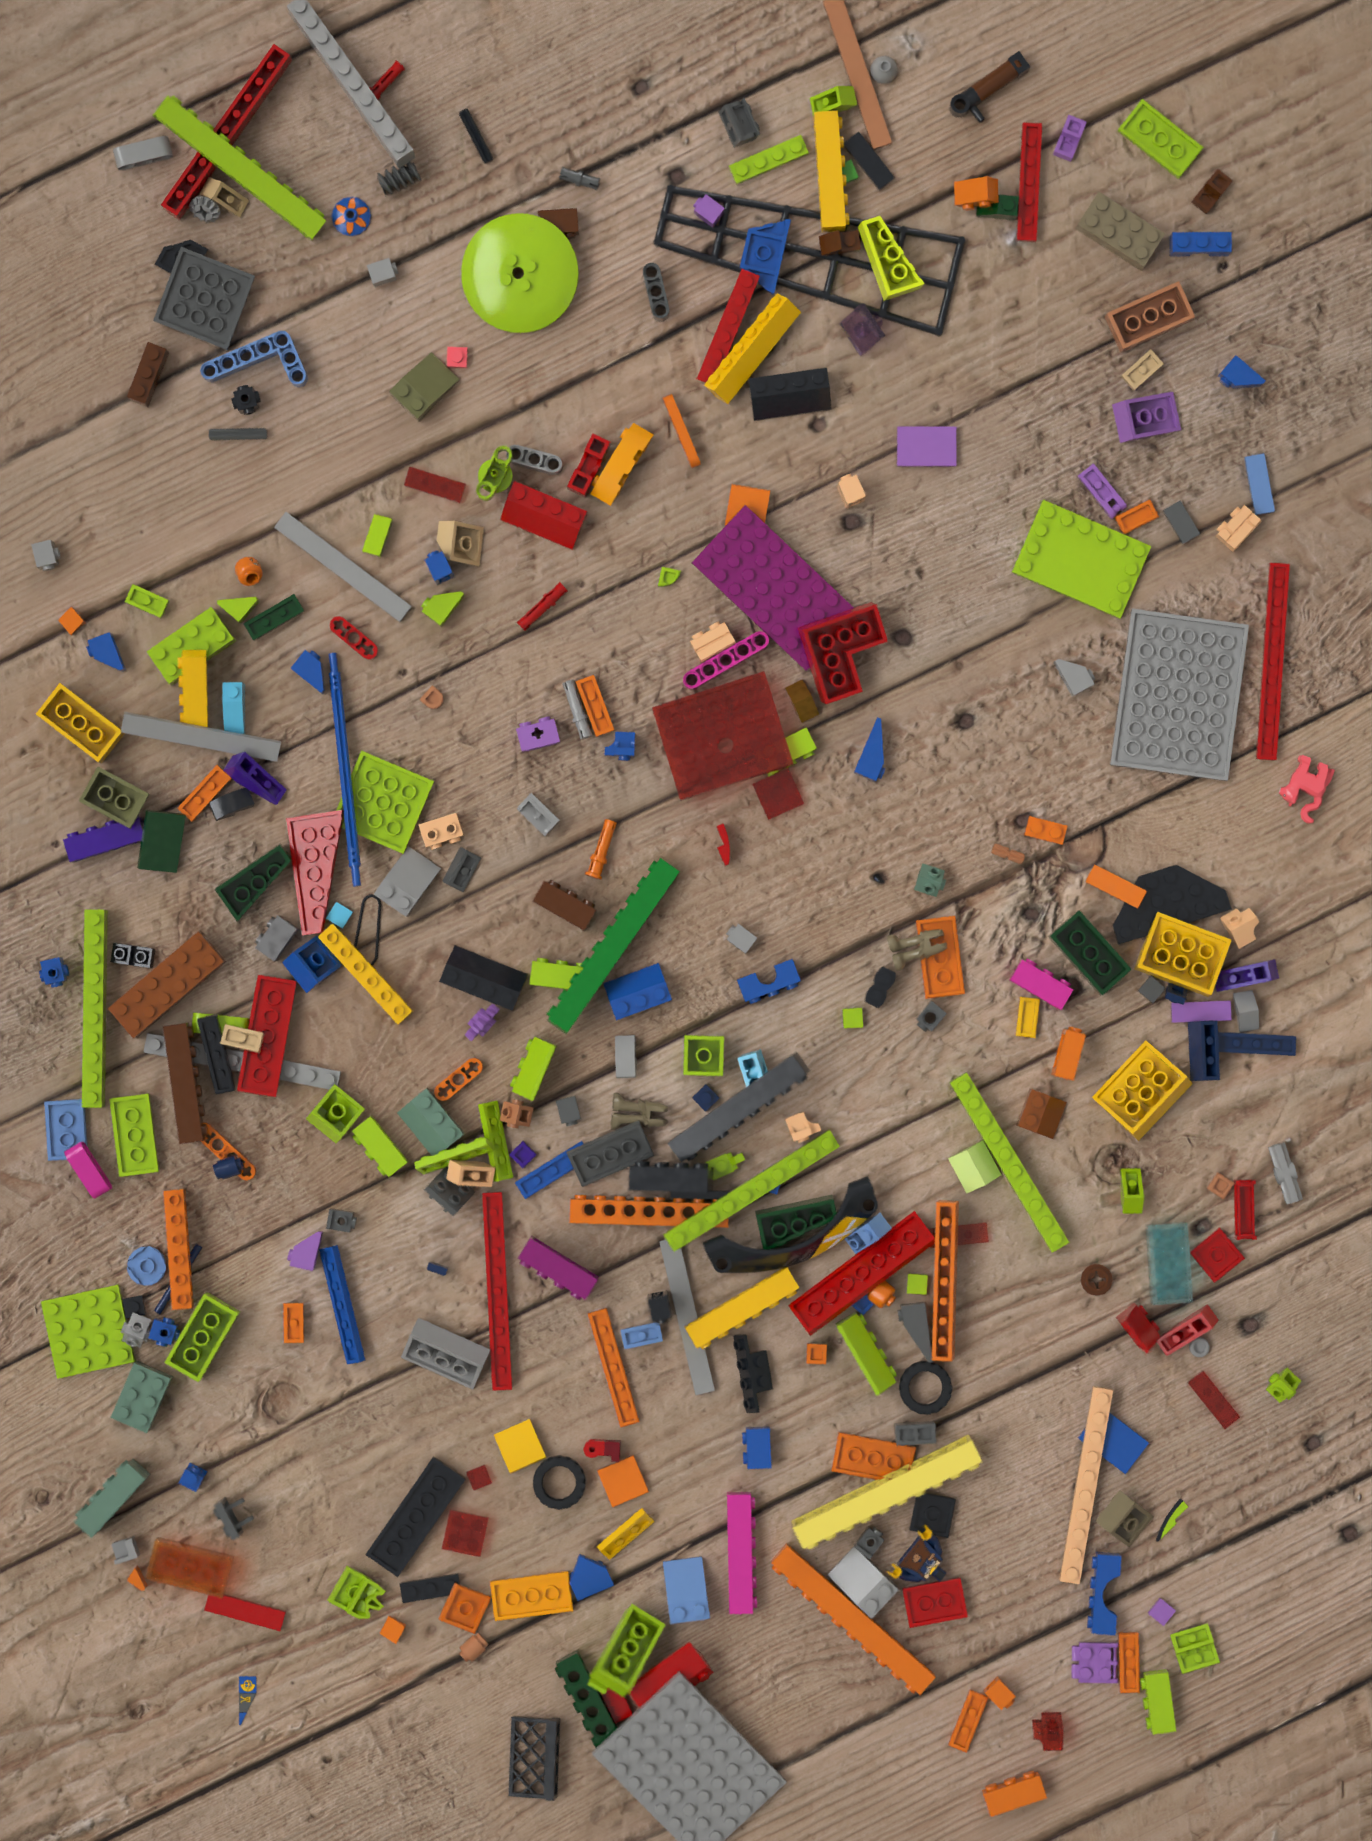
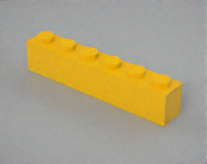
M838 111L814 112L821 233L836 230L842 232L845 231L846 225H849V213H845V206H848V196L844 194L843 187L847 185L846 174L842 175V167H845V155H841V148H844V139L839 134V129H842V117H838Z
M777 293L763 312L758 315L751 327L746 330L739 342L734 345L728 356L722 360L716 371L710 375L704 386L717 399L729 404L801 311L788 298Z
M788 1267L782 1268L685 1325L684 1328L695 1347L704 1349L712 1344V1339L716 1337L718 1339L723 1338L729 1334V1329L733 1327L738 1329L746 1324V1319L750 1317L754 1319L763 1314V1309L767 1307L771 1309L780 1304L779 1300L783 1297L788 1299L797 1294L796 1290L799 1289V1286Z

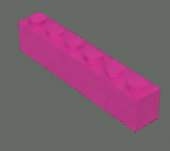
M727 1492L729 1614H753V1608H757V1596H753V1588H757L756 1576H752V1569H756V1557H752V1549H756V1537H752V1529H755V1517H751V1509H755V1497H751V1492Z

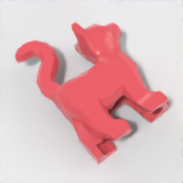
M1299 755L1297 759L1300 763L1298 768L1291 775L1289 784L1280 788L1279 794L1285 801L1289 802L1290 807L1296 803L1299 790L1314 797V802L1306 804L1300 813L1302 820L1311 824L1314 822V819L1308 813L1319 809L1326 787L1331 782L1335 770L1329 769L1328 765L1320 762L1317 765L1318 773L1316 775L1308 772L1311 758Z

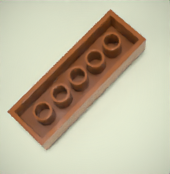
M198 931L113 1003L108 1010L133 1039L137 1038L226 963V961L203 933Z

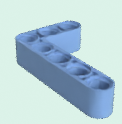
M286 331L275 332L207 361L200 369L201 375L206 381L215 382L279 355L287 376L295 387H303L308 381L307 373L295 345ZM280 337H287L288 342L285 345L281 346L278 344ZM264 344L270 346L267 353L260 352V347ZM245 352H250L252 355L248 361L242 360V355ZM288 355L296 357L295 361L291 364L285 361ZM226 360L233 361V366L229 369L223 366ZM208 368H215L213 376H206L205 373ZM296 373L303 374V379L299 382L293 380V376Z

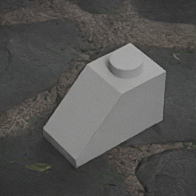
M1060 659L1053 662L1072 697L1094 685L1093 680H1095V677L1090 669L1087 670L1084 666Z

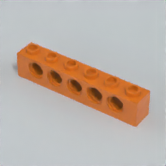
M186 1190L163 1191L172 1310L194 1308Z

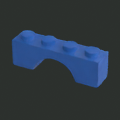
M1096 1552V1556L1092 1557L1091 1568L1094 1569V1577L1091 1576L1090 1588L1093 1589V1595L1089 1596L1088 1607L1092 1609L1091 1616L1087 1617V1628H1090L1092 1634L1116 1636L1117 1615L1105 1606L1103 1591L1109 1581L1120 1576L1122 1556L1119 1553Z

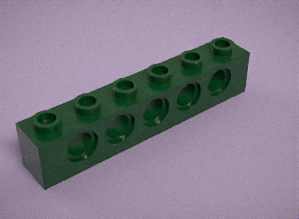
M578 1650L557 1660L555 1671L559 1678L563 1677L566 1683L564 1688L568 1696H573L575 1700L573 1703L574 1708L578 1714L581 1712L584 1717L582 1723L586 1731H591L593 1735L591 1740L595 1748H597L618 1727L600 1692L588 1685L590 1673ZM571 1671H576L580 1677L577 1680H572L568 1674ZM586 1689L589 1695L582 1698L578 1695V1691ZM594 1706L598 1712L595 1715H590L587 1712V1708ZM604 1724L607 1730L600 1733L596 1730V1726Z

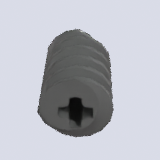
M408 162L406 166H402L399 170L392 166V173L385 169L384 177L377 173V179L385 196L386 191L391 195L393 194V187L400 191V184L407 188L408 180L415 184V177L422 181L414 163Z

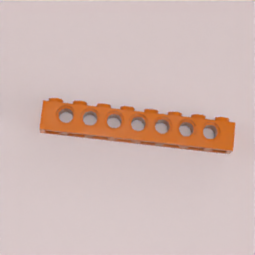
M575 1195V1198L570 1199V1223L677 1226L688 1219L683 1214L684 1208L692 1207L695 1211L694 1214H696L713 1202H705V1199H693V1202H685V1199L681 1198L665 1201V1197H654V1201H648L646 1197L639 1196L634 1197V1200H626V1196H614L613 1200L606 1199V1196L594 1195V1199H586L587 1195ZM587 1204L595 1206L596 1212L589 1215L585 1212L584 1208ZM611 1204L615 1207L616 1211L613 1215H607L604 1212L606 1205ZM632 1205L635 1208V1213L632 1216L626 1215L624 1213L625 1206ZM646 1206L654 1207L655 1213L653 1216H646L643 1210ZM667 1206H671L675 1210L674 1215L671 1217H667L663 1213L664 1208ZM728 1218L714 1227L728 1228Z

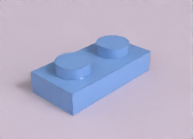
M656 1322L620 1329L624 1349L663 1341L660 1325H657Z

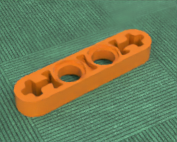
M670 394L663 397L664 404L691 468L701 465L673 395Z
M203 1122V1124L207 1125L208 1134L211 1136L215 1133L216 1136L211 1138L209 1143L206 1140L201 1142L220 1160L227 1158L231 1152L236 1153L238 1158L245 1161L243 1163L245 1168L251 1167L250 1173L252 1174L251 1176H244V1170L242 1169V1173L238 1176L246 1181L254 1178L256 1167L209 1123ZM220 1139L223 1141L224 1146L221 1150L213 1148L214 1140Z

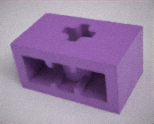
M550 717L538 719L539 723L532 725L531 721L519 724L520 728H516L522 753L561 743L555 719L550 720ZM535 729H539L540 732L543 731L544 734L540 735V739L532 736L535 733Z

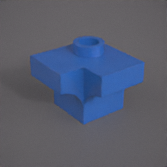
M615 732V741L611 746L605 747V756L618 757V760L630 761V757L635 755V732Z

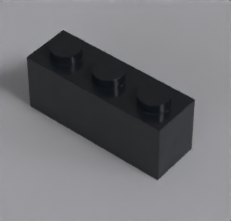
M667 1290L648 1294L647 1301L651 1321L656 1322L657 1325L668 1323V1319L672 1318Z

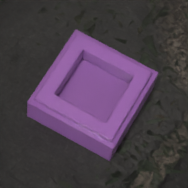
M1159 1598L1148 1611V1614L1164 1626L1176 1610Z

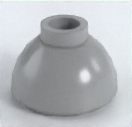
M888 56L876 58L870 68L871 76L879 83H890L898 73L896 62Z

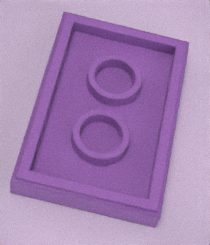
M897 427V467H956V427Z

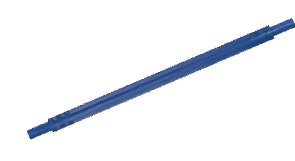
M329 653V681L349 867L352 871L353 887L361 886L359 871L361 862L341 673L338 672L337 653Z

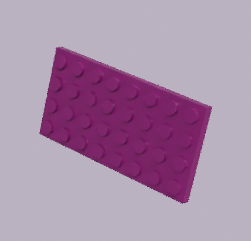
M746 505L691 562L805 671L810 666L798 627L854 608Z

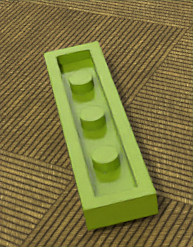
M799 135L729 165V169L736 185L806 156L809 152L802 136Z
M498 1100L478 1104L484 1137L494 1144L495 1151L488 1153L490 1165L495 1167L493 1181L497 1182L513 1178L503 1124L500 1121L501 1114Z
M480 1137L475 1139L474 1142L459 1144L454 1149L441 1150L433 1156H424L421 1160L414 1162L415 1169L424 1175L448 1167L450 1160L465 1161L495 1151L494 1144L487 1138Z

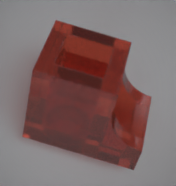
M1061 1712L1041 1713V1719L1032 1720L1033 1738L1042 1742L1043 1751H1063L1064 1731Z

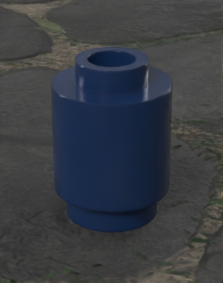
M236 1155L219 1160L216 1164H213L216 1178H222L223 1180L241 1174L242 1169H244L242 1159L237 1158Z

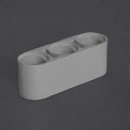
M160 136L113 149L118 170H126L173 157L168 136Z
M520 445L509 447L511 452L514 450L521 452L519 459H512L511 464L550 475H557L562 470V461L556 455ZM533 455H537L540 458L539 463L536 465L529 462L530 457ZM550 461H557L559 467L555 470L549 469L548 464Z

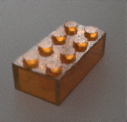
M158 1537L154 1542L145 1579L223 1598L226 1593L235 1556Z

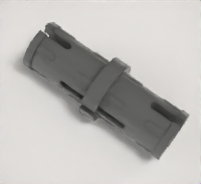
M562 167L561 175L559 176L560 180L575 183L578 187L582 185L596 191L598 190L600 178L584 174V171L577 172Z

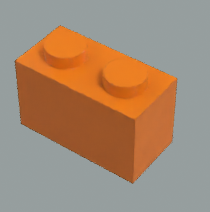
M985 176L954 182L955 206L963 207V210L969 211L974 210L976 206L988 208L991 207V204L999 203L998 179Z

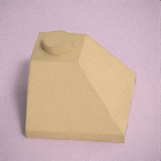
M439 521L437 542L447 560L479 566L484 527L457 521Z

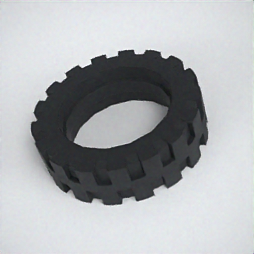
M928 1361L913 1363L904 1371L900 1378V1396L905 1405L918 1414L930 1415L931 1413H937L947 1405L951 1398V1379L945 1369L939 1364L929 1363ZM920 1372H932L939 1377L942 1383L941 1395L930 1404H921L915 1401L909 1391L911 1379Z
M558 1455L547 1458L538 1466L533 1477V1489L536 1497H538L543 1505L551 1509L562 1510L570 1508L579 1501L585 1490L586 1478L583 1469L576 1461L567 1456ZM556 1466L568 1468L576 1479L574 1491L570 1496L563 1499L550 1497L543 1487L545 1473Z

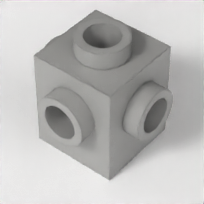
M132 1313L129 1323L124 1322L121 1333L124 1334L122 1341L126 1342L129 1346L141 1348L143 1341H148L150 1334L148 1329L151 1319Z

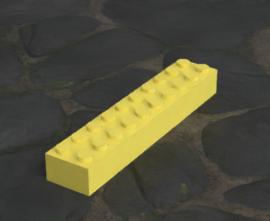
M966 1435L915 1460L910 1466L911 1470L909 1471V1464L896 1471L882 1476L885 1478L881 1480H874L792 1520V1527L802 1548L812 1549L818 1546V1542L823 1539L826 1541L831 1540L837 1536L836 1533L842 1530L847 1532L853 1529L854 1524L860 1521L861 1523L868 1522L872 1519L873 1515L877 1513L880 1515L890 1510L889 1507L895 1504L900 1506L908 1501L907 1498L911 1496H921L926 1493V1489L930 1487L937 1488L943 1485V1481L948 1478L953 1480L961 1476V1472L967 1469L972 1471L978 1468L982 1460L970 1436Z

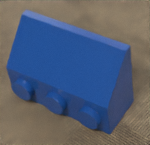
M659 963L603 983L616 1020L672 1000Z

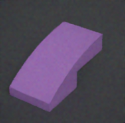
M1068 115L1053 155L1070 162L1072 161L1086 121Z

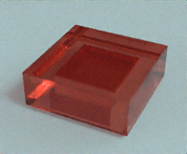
M485 1464L466 1472L473 1491L492 1483Z

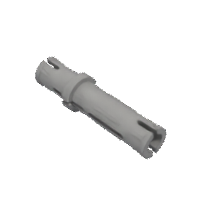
M574 679L566 681V683L563 682L562 685L573 714L572 720L576 724L580 739L591 737L592 733L587 721L588 716L587 714L585 715Z

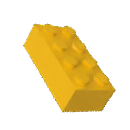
M61 683L58 684L36 713L42 720L101 764L125 734L121 733V729Z

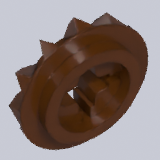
M1093 1264L1087 1266L1082 1272L1080 1281L1087 1293L1099 1296L1105 1294L1110 1289L1112 1274L1105 1266ZM1095 1271L1098 1277L1105 1278V1280L1098 1282L1097 1288L1094 1282L1088 1281V1279L1094 1278Z

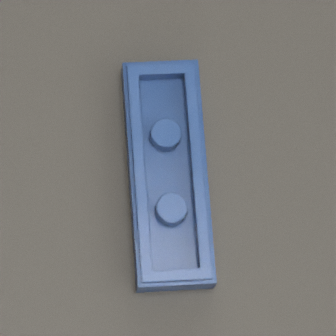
M1265 454L1244 457L1254 514L1261 515L1275 512Z

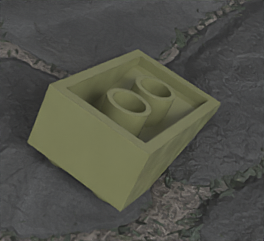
M431 352L402 377L389 393L420 422L460 379Z
M97 767L79 802L131 829L150 794Z

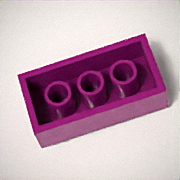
M533 1236L530 1237L518 1257L521 1260L520 1264L527 1269L533 1267L537 1270V1275L546 1280L548 1277L554 1280L553 1284L562 1290L567 1288L571 1291L570 1295L578 1300H581V1298L586 1300L599 1278L594 1273Z

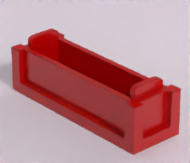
M1234 1180L1236 1240H1257L1254 1210V1184H1256V1180Z

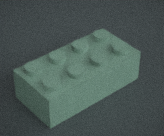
M135 1459L129 1462L125 1460L116 1469L118 1474L109 1477L102 1485L104 1487L103 1491L99 1489L88 1500L91 1504L89 1506L85 1504L76 1513L77 1519L74 1523L89 1537L95 1536L149 1477L150 1473Z

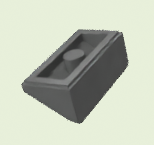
M460 847L442 882L464 892L481 857Z

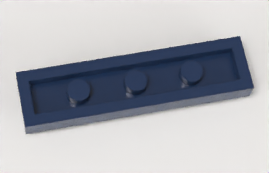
M1218 1032L1219 1052L1296 1056V1036Z

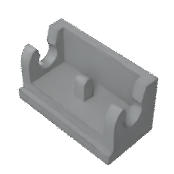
M532 793L517 808L544 836L560 822Z

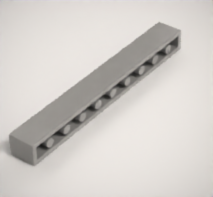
M294 0L288 4L287 8L292 19L397 167L401 168L413 160L415 155L412 147L308 1Z

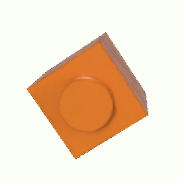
M998 1676L984 1689L985 1694L1001 1710L1009 1708L1015 1701L1014 1698L1016 1696L1014 1692Z

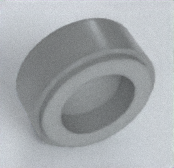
M1198 1337L1189 1343V1350L1196 1357H1204L1209 1352V1343L1202 1337Z

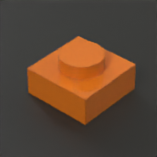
M807 1343L806 1364H826L827 1344Z

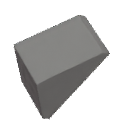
M1253 990L1232 993L1239 1032L1259 1029V1009Z

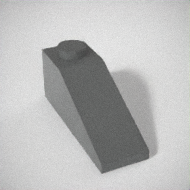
M925 1302L900 1305L901 1309L897 1310L899 1322L903 1321L904 1327L929 1363L933 1362Z

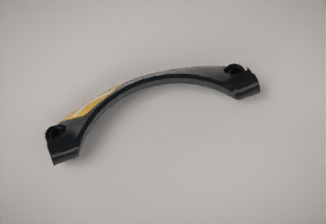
M866 1176L848 1184L844 1200L833 1219L820 1232L804 1242L781 1249H756L738 1244L721 1234L702 1243L708 1258H710L714 1269L718 1273H756L781 1269L814 1258L844 1240L877 1210L878 1203L871 1181ZM870 1199L874 1202V1207L871 1210L863 1208L865 1200ZM723 1258L727 1260V1266L723 1269L718 1268L716 1265L718 1259Z

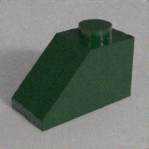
M998 195L999 203L991 204V207L988 208L977 206L976 217L1015 221L1019 196Z

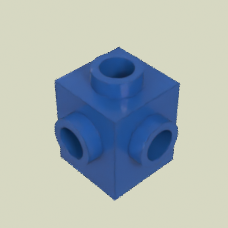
M63 957L40 962L42 970H39L40 979L42 982H45V985L51 984V988L62 986L63 981H68L69 969L67 964L64 965Z
M164 1317L163 1320L155 1318L148 1339L155 1340L157 1345L167 1347L168 1344L172 1345L174 1341L178 1340L181 1330H178L179 1325L175 1324L173 1319ZM163 1329L168 1331V1335L163 1333Z

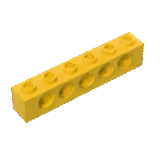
M331 924L318 936L398 1025L414 1012L335 924Z

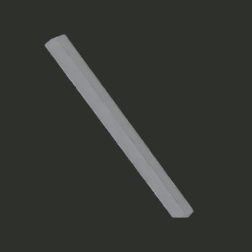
M287 512L284 513L275 525V529L397 621L401 622L411 609V605Z
M124 712L121 733L233 754L246 752L250 757L276 762L281 741L129 712Z
M666 1239L661 1240L659 1243L695 1395L715 1391L705 1348H696L684 1328L685 1325L696 1320L698 1317L682 1250L680 1248L673 1252Z

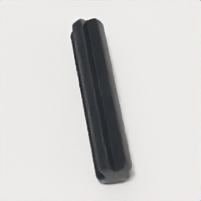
M461 110L459 116L485 164L491 162L493 156L469 110Z

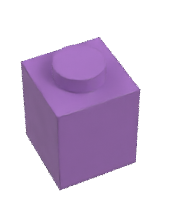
M706 194L703 198L699 197L693 205L695 207L694 214L712 228L725 212L724 207Z

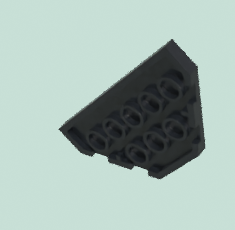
M1178 865L1138 876L1134 885L1146 890V896L1139 909L1124 902L1112 927L1119 945L1147 936L1157 912L1190 923L1231 910L1232 908L1226 890Z

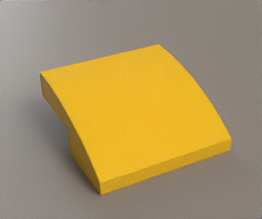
M530 1419L494 1434L510 1474L547 1458Z

